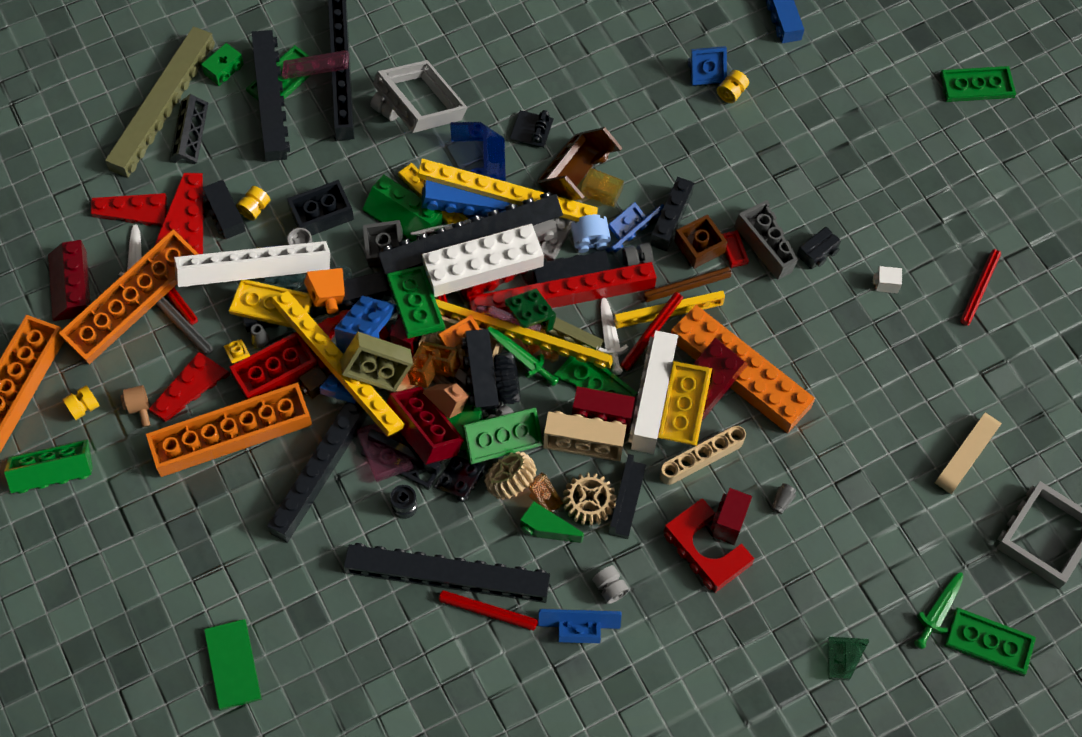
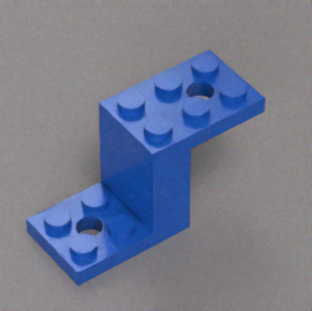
M361 296L334 328L336 346L343 354L345 353L357 331L379 338V332L397 311L396 304ZM333 373L320 387V394L354 404L357 402Z

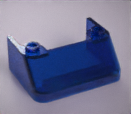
M450 122L451 142L483 141L484 168H474L471 172L506 182L505 140L503 136L481 122Z

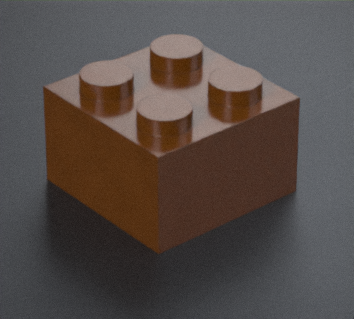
M708 214L677 229L674 240L693 269L724 254L728 243Z

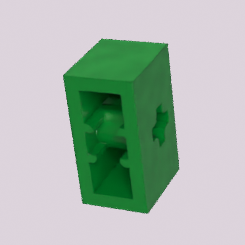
M225 43L201 65L204 75L220 86L232 74L240 70L244 63L241 53Z

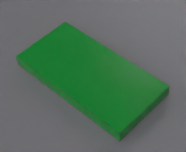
M295 45L279 58L280 62H276L277 66L281 68V77H278V81H282L283 92H280V96H284V99L287 98L320 68V63ZM256 79L246 88V91L259 101Z
M1009 66L941 70L940 72L946 102L1015 98L1016 96Z
M424 266L386 274L407 339L445 330V324Z
M536 407L462 425L469 464L543 446Z
M957 607L954 611L944 646L1025 676L1036 637Z
M246 619L204 629L220 711L262 700Z

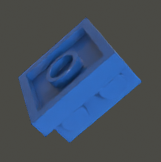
M726 46L691 49V58H688V66L691 69L692 85L722 83L727 77Z

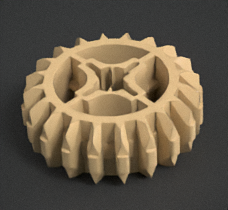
M518 451L515 454L512 452L508 456L504 455V458L498 459V462L494 463L493 467L488 469L489 473L485 475L486 479L484 482L486 483L487 490L497 499L501 498L504 500L506 497L510 499L513 495L517 496L519 492H523L525 488L529 487V483L534 481L533 478L536 476L535 472L537 471L536 465L532 458L524 452L520 453Z
M586 473L584 478L579 474L578 480L573 477L571 480L572 484L567 483V490L563 491L565 496L563 498V503H565L564 509L566 511L569 510V517L575 515V522L581 519L582 525L585 524V521H589V525L592 526L593 521L600 524L601 518L606 521L608 519L607 514L612 515V508H615L616 505L614 502L616 495L613 494L615 489L609 488L611 485L610 481L604 483V476L597 479L596 473L593 477ZM578 491L581 499L578 504H575L573 496ZM601 494L604 495L606 500L605 504L602 507L599 505L600 502L598 501Z

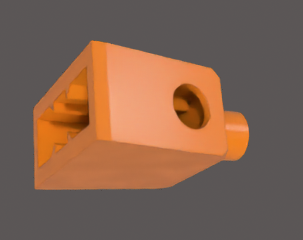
M342 268L307 272L304 284L316 307L326 306L328 314L336 313L338 311L337 305L342 303L345 295Z

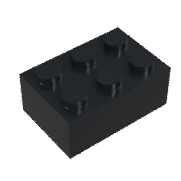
M339 180L287 198L290 212L297 227L307 229L311 236L354 220L352 207Z

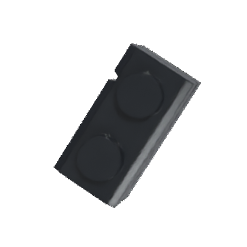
M824 227L799 247L797 256L810 269L816 266L820 267L826 262L828 256L833 257L838 253L841 241L828 227Z

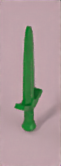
M492 327L487 328L489 329V334L509 353L511 352L520 363L530 370L525 374L526 378L538 373L548 381L550 386H555L558 383L557 376L551 375L542 368L544 354H539L535 358L498 330Z
M958 573L950 581L926 617L923 612L917 614L919 621L925 627L920 637L914 641L917 648L924 649L926 647V642L932 632L937 634H946L948 632L947 628L940 626L958 593L963 580V573Z

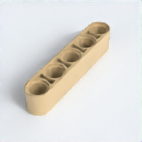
M985 412L940 474L935 484L952 494L1002 423Z
M733 426L665 462L660 472L661 481L667 485L674 484L741 448L746 437L745 430L740 426ZM733 435H736V436H738L740 439H739V440H735V439L732 438V436H733ZM721 444L724 448L719 449L715 445ZM699 453H705L707 457H700ZM682 462H688L691 466H684ZM670 470L674 475H667L665 471Z

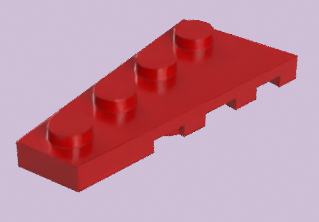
M166 193L92 198L91 214L94 218L114 221L119 219L125 220L128 223L139 222L148 226L152 224L159 225L162 228L167 216Z
M199 352L149 410L166 422L186 408L185 405L201 397V394L207 389H212L216 386L217 382L222 378H227L230 373Z

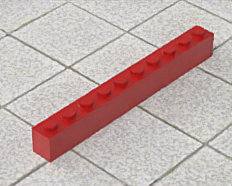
M648 262L469 296V309L499 319L513 316L505 305L507 298L536 288L550 307L556 308L655 289L657 277L653 263Z

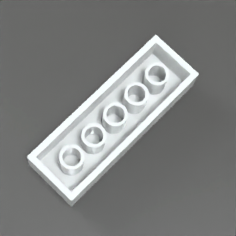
M532 224L422 254L423 266L434 297L543 267L544 254Z
M655 330L654 337H650L628 441L632 443L631 450L654 454L678 338L676 334Z

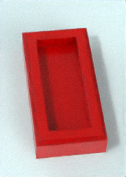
M738 230L723 233L722 235L728 242L725 254L730 267L747 265L749 259Z

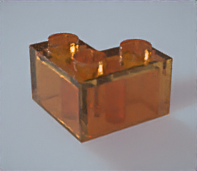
M422 341L412 358L413 365L407 373L410 385L428 388L436 374L454 378L461 365L457 348Z

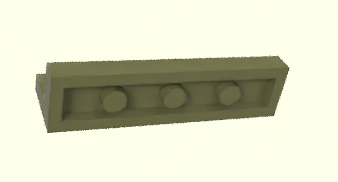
M558 318L555 320L553 330L548 332L545 331L540 323L530 326V328L541 333L597 351L604 343L603 339Z

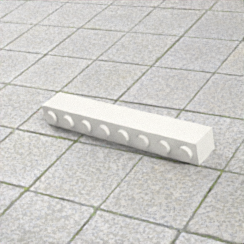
M322 241L174 257L175 277L178 287H188L192 285L330 269V250L327 242Z

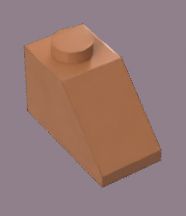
M457 383L436 384L423 391V394L448 418L461 413L469 399V395Z

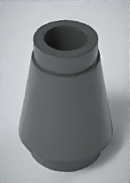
M259 324L251 327V344L257 348H263L269 342V335Z
M782 483L781 487L779 486L777 489L772 510L783 514L796 497V489Z

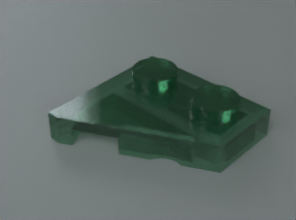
M828 637V679L849 681L869 643V639Z

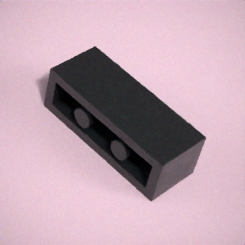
M222 179L203 187L205 194L202 195L206 206L210 205L211 207L209 213L212 219H216L218 222L215 225L219 234L223 233L225 239L246 232L244 222L224 180Z

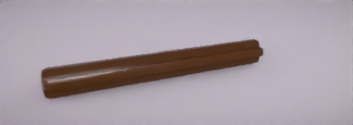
M729 267L721 268L645 291L644 298L646 302L673 295L675 292L680 293L730 278L732 273Z

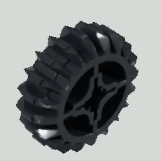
M511 352L497 354L494 357V370L500 400L503 404H515L520 401L521 392L514 355Z

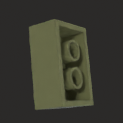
M358 331L340 359L343 376L396 392L413 365L411 349Z

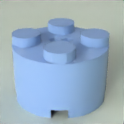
M597 214L580 217L579 222L575 223L574 220L571 223L574 246L578 249L579 253H586L592 248L604 250L611 241L608 222L605 216L600 218V215Z

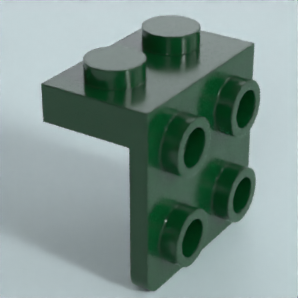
M537 288L505 300L506 307L522 328L540 323L546 332L553 330L556 313Z

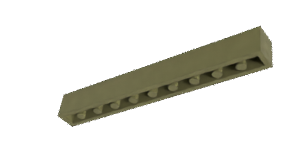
M194 26L192 27L106 158L105 162L109 171L129 178L130 174L136 170L139 160L145 156L148 146L154 142L157 132L162 129L167 117H170L172 109L179 103L181 95L188 89L190 81L197 75L199 67L206 60V56L213 50L215 42L212 33Z

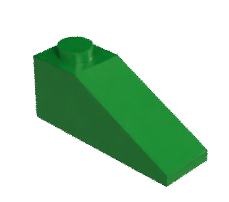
M535 501L520 520L522 531L530 536L534 535L538 538L582 543L584 539L582 531Z

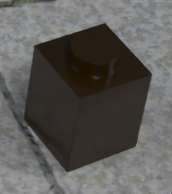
M315 365L299 377L300 390L305 396L308 394L314 399L320 394V387L327 380L328 376L318 365Z

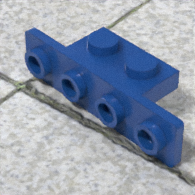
M634 202L608 223L609 229L618 240L606 249L607 253L619 251L623 247L622 243L624 241L632 240L636 236L635 232L637 230H643L649 225L648 221L651 218L654 220L661 215L664 205L661 204L645 215L636 202Z
M539 609L538 625L559 627V642L600 643L601 628L620 629L622 614L620 611Z

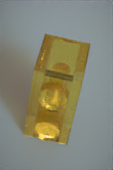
M590 168L582 183L581 193L589 199H595L604 205L614 207L623 191L624 180Z

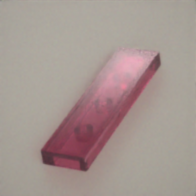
M345 50L285 60L283 62L282 77L288 79L348 69L349 52Z

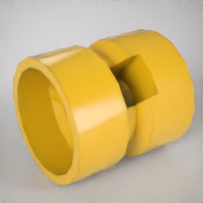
M732 70L717 87V94L723 101L734 103L749 86V80L742 72Z
M251 186L245 194L246 197H242L236 204V207L245 218L255 221L261 210L271 200L262 189L257 186Z
M87 385L78 389L76 395L70 394L62 399L75 420L83 417L85 411L91 412L100 406Z

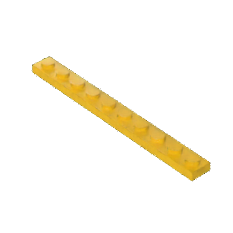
M421 159L417 176L421 179L504 202L515 203L516 205L523 204L522 201L533 197V200L539 199L540 195L544 193L426 159ZM558 197L563 216H560L562 218L579 222V218L582 216L597 214L598 207Z
M286 291L272 297L271 303L387 437L403 429L404 423L370 384L342 375L340 359L343 353L290 292Z
M436 299L439 311L443 317L446 315L460 322L472 315L478 326L486 329L492 327L512 340L517 338L527 345L536 344L543 350H554L564 357L570 355L576 357V360L586 363L588 361L602 369L605 367L611 368L613 363L612 355L528 328H522L519 325Z

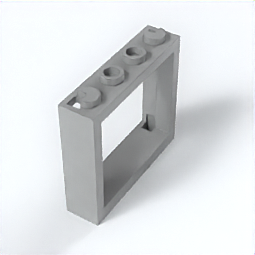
M428 60L378 71L373 82V86L412 133L461 121L468 108ZM422 78L448 110L421 116L395 83Z
M1040 481L1036 486L1032 485L1027 491L1028 499L1026 501L1022 500L1016 510L1019 513L1017 516L1012 515L1006 524L1009 528L1007 532L1003 530L997 540L1000 543L996 548L1060 589L1067 582L1082 558V537L1060 572L1010 541L1038 495L1082 522L1081 506Z

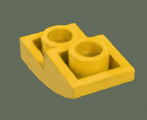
M242 339L232 341L224 346L232 364L250 357Z

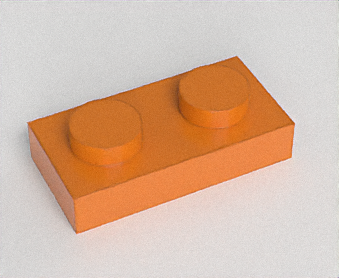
M472 315L439 333L438 337L446 350L450 351L461 344V337H463L465 331L480 330Z

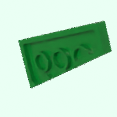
M570 356L554 374L558 379L575 387H585L635 398L638 396L634 389L606 367L602 369L588 361L583 363L576 360V357Z

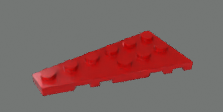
M203 173L183 174L155 245L174 229L198 254H203Z

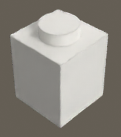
M879 266L877 273L873 275V284H876V291L898 293L902 285V268Z

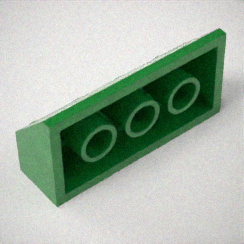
M384 174L372 187L363 207L365 213L381 223L400 220L403 237L409 239L410 242L417 240L416 236H418L411 235L412 232L440 226L443 223L441 210L421 208L422 198Z
M86 439L9 457L4 473L10 492L21 494L29 489H43L54 483L64 484L76 478L78 480L86 479L92 474L93 469L89 441Z

